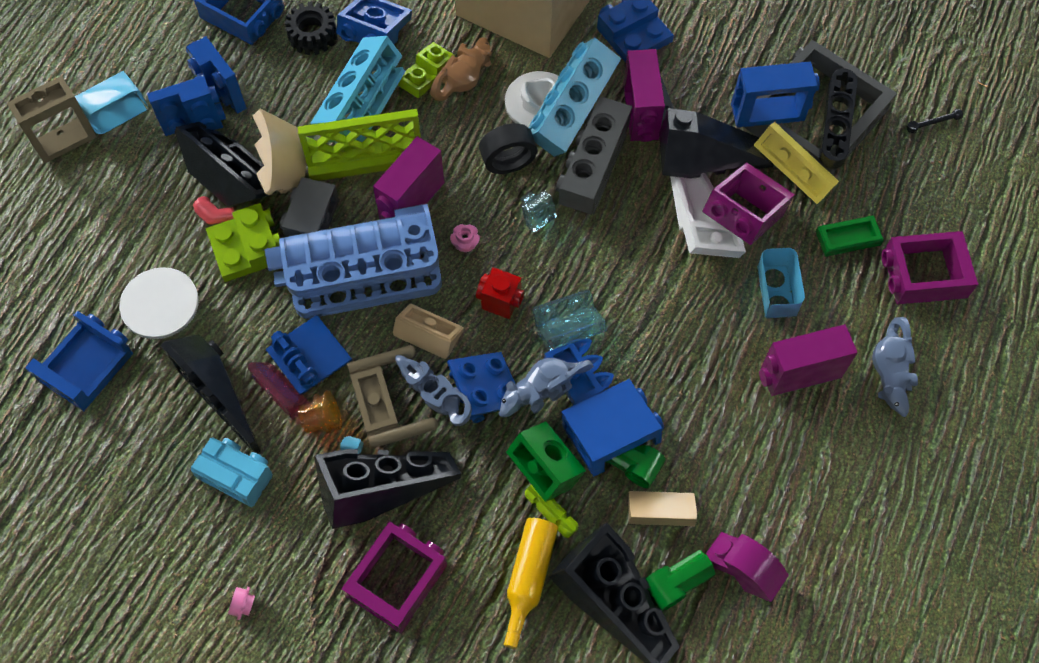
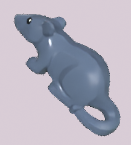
M896 317L889 324L886 337L875 346L872 361L881 377L883 390L878 393V397L885 400L889 407L902 417H906L909 412L906 390L912 391V386L918 385V378L915 373H909V364L915 363L909 322L907 318ZM899 327L902 329L903 338L897 334Z
M402 355L395 356V361L409 388L418 391L429 408L439 414L449 415L450 422L454 426H461L469 421L472 409L467 396L459 392L457 387L454 388L446 377L442 374L434 375V372L424 361L418 363ZM460 399L465 404L462 415H459Z
M558 358L539 360L517 384L513 381L507 382V390L502 398L499 416L509 417L522 406L528 404L531 405V411L534 414L539 412L544 406V399L550 397L552 401H556L572 388L570 382L575 374L591 370L594 367L592 362L584 360L572 363Z

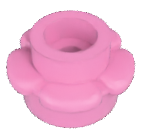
M460 224L453 229L450 240L457 250L469 252L479 243L480 236L477 234L478 230L475 226Z
M248 586L247 589L236 587L228 614L237 616V620L241 619L242 614L249 616L255 595L249 594L250 587Z

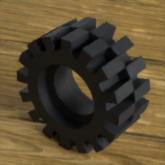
M308 2L306 7H304L303 3L298 4V10L293 7L291 9L292 14L288 13L286 16L287 20H285L288 39L293 49L296 47L299 53L304 50L305 55H310V52L314 51L315 55L320 54L319 49L326 52L328 50L327 45L331 47L334 45V40L337 39V29L334 15L327 6L322 8V3L317 2L316 6H313V2ZM309 25L321 26L318 30L313 32L301 31L303 28Z

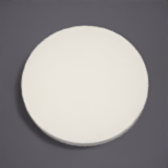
M544 71L529 72L519 76L509 85L505 94V108L513 122L524 124L529 128L532 119L543 105L547 94L558 80V75Z
M154 268L137 275L128 283L121 295L119 309L122 320L133 333L148 339H162L173 336L188 326L197 312L199 296L194 283L183 272L172 268Z

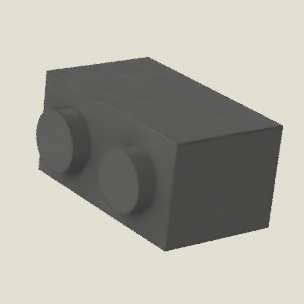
M301 177L298 187H294L291 192V204L288 212H284L281 217L280 228L283 230L285 237L327 230L339 202L336 186Z

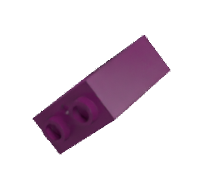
M630 50L627 52L623 82L625 104L632 106L629 124L630 141L649 142L659 140L665 103L657 50Z
M746 162L712 190L702 212L749 245H752L783 217L795 194ZM761 185H764L766 187V190H763L761 188ZM737 193L767 214L761 219L730 197Z
M963 231L891 237L885 249L882 250V264L884 267H887L889 273V291L891 294H894L897 305L966 299L978 286ZM942 251L950 280L911 283L904 254Z
M389 521L341 590L346 598L401 634L447 567V562L443 556L445 552L439 546L430 541L424 544L415 538L417 534L405 524L400 523L399 526H396ZM393 538L431 562L399 610L361 586V583Z

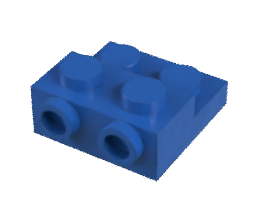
M354 0L337 15L336 34L340 35L345 41L358 43L365 37L388 36L392 43L395 44L398 41L399 31L411 20L412 10L387 0Z
M622 0L620 4L614 7L611 4L604 6L598 15L597 30L625 63L628 51L658 50L673 42L674 36L659 19V9L651 0Z
M207 36L186 46V52L190 56L187 63L196 76L194 78L204 76L208 87L214 85L218 98L220 97L225 106L231 105L237 114L247 109L235 73Z
M204 76L147 93L149 102L165 136L175 134V129L178 126L198 121L205 124L206 128L210 130L223 128L221 121L226 119L221 103H219L214 85L208 87Z

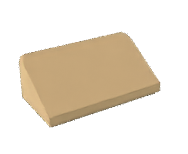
M409 304L396 317L393 335L446 359L461 336L464 327L416 305Z
M628 492L629 524L695 526L697 522L694 493Z

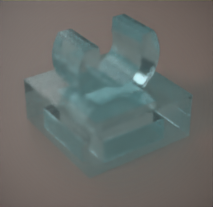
M545 190L537 196L529 192L521 198V201L524 202L521 207L525 222L532 232L537 231L557 218L552 196Z

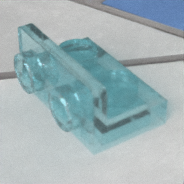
M589 289L535 306L532 309L537 333L549 351L607 331L606 322L594 307L593 296Z

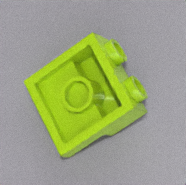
M261 203L232 212L234 219L205 228L224 282L268 268L264 249L280 246L279 234L272 235L270 227L275 226L270 210L263 211Z

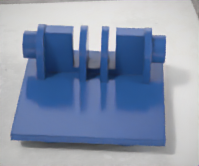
M318 315L289 334L282 333L281 331L275 332L271 336L272 345L266 348L268 354L300 396L352 361V358Z
M502 352L447 361L451 371L449 373L450 378L454 380L459 392L467 396L471 404L470 420L472 419L473 423L483 421L485 419L483 414L500 411L502 398L507 390V382L513 381L515 383Z

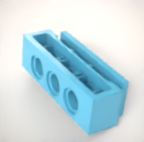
M388 36L362 38L311 121V125L381 114L405 73L403 67L394 68L399 63L402 55ZM346 130L340 131L339 133L346 136L351 131ZM360 135L356 140L363 142L367 137Z
M593 38L586 43L581 42L575 48L572 57L559 74L558 80L547 94L543 105L530 123L529 128L535 143L554 157L566 153L622 59L597 38Z

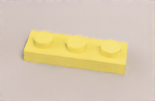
M776 122L772 123L754 144L762 154L816 204L821 202L839 182Z

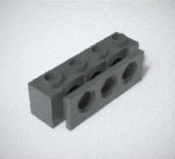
M599 96L595 107L593 106L585 122L588 123L586 128L579 130L576 139V145H578L576 151L569 153L566 162V168H568L566 175L561 174L557 181L556 191L559 192L560 205L590 215L595 214L626 139V132L631 120L632 106Z

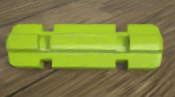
M532 485L525 490V497L532 504L536 503V508L548 521L556 524L558 531L565 538L571 537L578 530V523L571 516H566L567 512L554 498L545 502Z

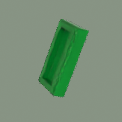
M874 215L818 226L815 231L825 257L881 246L884 241Z

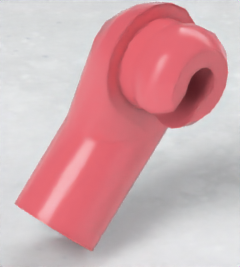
M201 196L193 204L195 213L209 225L234 219L232 212L235 211L234 207L218 209L210 202L208 197Z

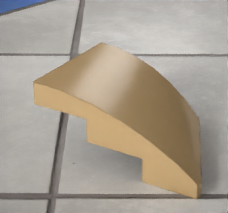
M260 108L253 115V119L262 135L254 145L264 164L256 173L267 195H271L275 191H279L281 194L287 191L292 192L294 187H298L301 177H305L306 159L298 135V128Z

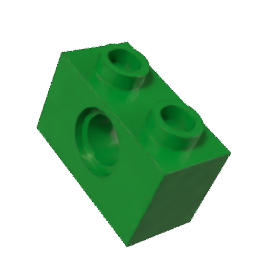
M546 421L520 432L506 451L545 502L571 490L586 472L584 467Z

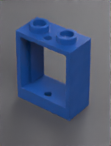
M194 0L201 19L250 45H253L259 37L264 35L266 29L275 19L281 16L284 10L282 0H256L262 3V5L245 23L221 10L229 0Z
M811 61L740 68L731 101L736 128L769 125L774 122L779 124L805 121L808 110L813 106L814 94L819 90L820 86L819 76L817 73H814ZM796 92L792 96L756 99L757 96Z

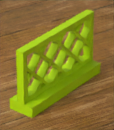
M417 109L297 127L308 166L309 178L316 181L386 171L417 136L421 138ZM411 121L405 127L398 125L400 122ZM372 126H380L376 131L368 129ZM340 131H351L346 136L339 133ZM389 131L396 133L393 137L385 135ZM320 135L321 137L318 140H314L307 136ZM360 135L367 137L363 142L356 140ZM330 140L338 142L334 146L326 144Z

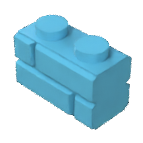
M214 437L210 438L202 453L199 454L191 466V472L198 480L252 508L261 496L262 490L266 488L273 474L267 466L268 461L255 452H251L250 456L240 452L241 447L228 438H224L222 442Z

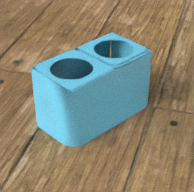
M124 71L75 96L96 134H104L147 110L144 104L148 107L142 93Z
M792 248L766 249L763 251L757 266L765 318L797 316L805 298L797 252ZM770 269L781 271L785 277L784 284L777 288L768 286L765 272ZM773 296H782L788 300L789 304L770 305L769 308V299Z

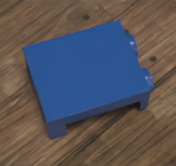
M77 311L73 315L78 322L77 325L43 363L33 358L25 369L38 382L84 412L133 355V352L126 344L129 341L128 338L116 329L110 332L104 328L105 324L93 314L85 316Z
M630 379L562 411L563 428L593 477L605 472L606 461L649 440H652L654 445L661 443L662 430L664 429L662 419L657 412H651L647 406L648 402L641 388L636 389Z

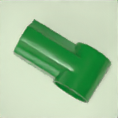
M641 445L606 462L624 471L625 476L631 482L649 489L666 462V458L655 448Z
M698 550L671 567L668 565L649 575L646 578L650 586L648 591L659 608L665 611L682 601L688 592L715 577L716 572L709 557L701 550Z

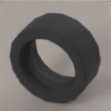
M513 123L502 125L488 132L479 144V150L486 169L494 174H508L529 165L535 159L538 152L530 128L524 124Z

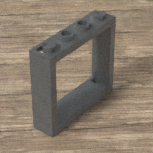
M811 40L805 48L800 47L796 51L791 63L811 61L812 67L830 78L836 70L841 68L853 71L858 79L856 95L872 104L852 127L848 158L889 111L897 93L814 40ZM841 81V85L846 88L845 82ZM779 94L763 95L757 99L777 97ZM771 124L744 128L757 137H761ZM778 124L821 164L819 148L783 124ZM837 145L830 151L833 157H837L835 154ZM822 165V166H823L826 170H828L832 175H833L834 172L837 170V169H830V168H827V167H825L824 165Z

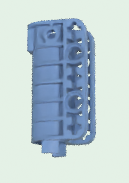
M423 204L394 210L395 217L280 238V246L264 249L268 270L283 269V271L274 272L275 287L287 285L288 291L292 294L297 314L305 319L313 318L316 315L321 317L436 294L442 286L439 269L438 249L428 205ZM425 276H430L432 285L426 286L425 282H423ZM410 278H414L416 288H412ZM396 280H402L407 284L404 290L396 292L390 289V285ZM380 284H384L386 294H382ZM366 287H371L373 291L372 296L366 297L364 294ZM352 289H354L356 294V299L352 300V294L350 291ZM341 291L346 294L343 302L333 303L330 301V296L334 292ZM321 295H324L326 305L322 306ZM310 298L313 302L311 308L305 309L303 305L305 304V299Z

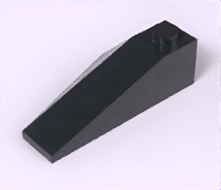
M667 108L659 132L662 175L691 179L699 178L701 173L714 172L715 175L725 174L726 170L739 169L746 162L756 169L770 168L774 164L754 146L760 137L696 111Z
M199 334L162 343L160 346L177 372L252 452L258 454L261 450L228 371L220 358L224 353L213 340L207 343Z
M343 449L315 455L322 503L332 529L366 522L461 478V472L450 452L410 451L406 456L389 455V450H378L377 455L358 454V449Z
M604 523L569 552L552 571L549 578L574 604L644 663H668L680 646L662 610L654 604L647 590L650 586L645 577L641 578L633 562L635 557L630 547L608 523Z

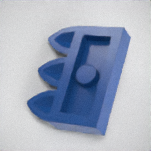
M588 338L572 339L544 353V359L558 358L572 363L584 360L592 362L594 367L591 370L575 374L570 380L572 388L566 392V395L573 405L603 392L609 387L614 377V374L609 372L593 374L600 367L603 357L599 355L582 357L592 343V340Z

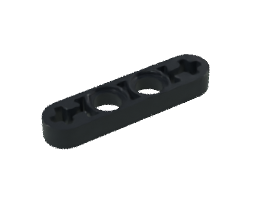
M846 68L836 70L828 85L819 160L822 165L830 169L841 167L849 153L858 79L853 71ZM841 81H844L846 85L844 92L840 91ZM842 102L847 106V110H837L834 108L833 103ZM838 125L843 128L844 133L835 134L831 132L829 127ZM832 145H837L835 153L837 157H833L830 152Z

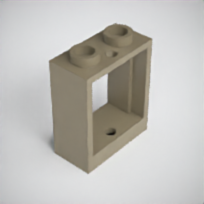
M62 76L6 102L44 164L97 138L79 103ZM70 107L73 109L77 119L37 138L31 129V126Z

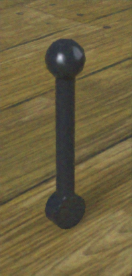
M955 109L950 114L926 121H910L906 129L909 133H916L921 127L950 119L960 120L963 117V111Z

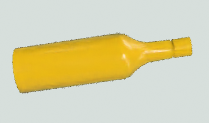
M526 519L508 586L507 598L511 606V616L504 646L511 649H517L525 618L540 602L558 526L544 519Z

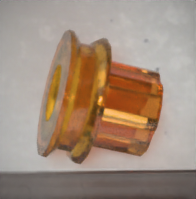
M328 390L323 395L315 394L313 402L302 405L298 409L300 423L308 434L321 429L329 434L333 429L341 430L342 428L340 409L334 396Z

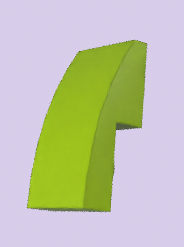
M432 42L416 54L415 64L405 71L398 86L419 99L432 87L436 76L445 67L450 57L455 55Z

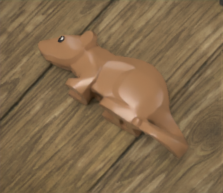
M486 37L480 38L472 49H468L466 44L462 43L458 49L457 57L453 55L450 57L432 84L430 95L434 100L443 101L453 92H465L476 86L483 66L489 67L491 65L490 55L492 52ZM441 83L445 84V86H444V88H443L442 90H441Z

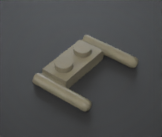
M411 345L347 363L371 449L438 428V421L433 417L402 427L398 426L381 366L395 363L396 355H402L406 358L414 357L415 348Z

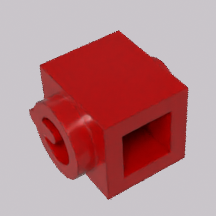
M494 267L490 274L485 273L480 278L476 291V298L481 300L482 309L510 319L515 307L519 308L524 298L525 291L521 290V277Z

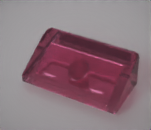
M251 362L248 364V369L253 379L291 419L298 417L310 406V402L303 395H299L290 381L273 364L263 362Z

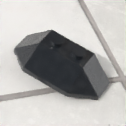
M199 121L176 127L175 134L188 173L212 192L221 202L230 206L268 196L265 194L256 174L264 164L241 144L218 131L207 129L206 125Z

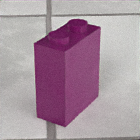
M417 136L373 185L380 220L395 217L394 210L427 204L444 184L440 149Z
M846 324L773 342L759 370L760 380L764 387H768L771 396L842 378L858 353Z

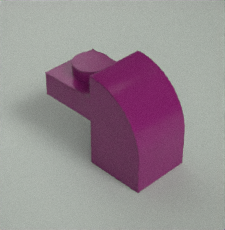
M721 532L706 553L715 569L734 576L745 592L772 602L789 576L774 554L757 541L743 534L736 538Z

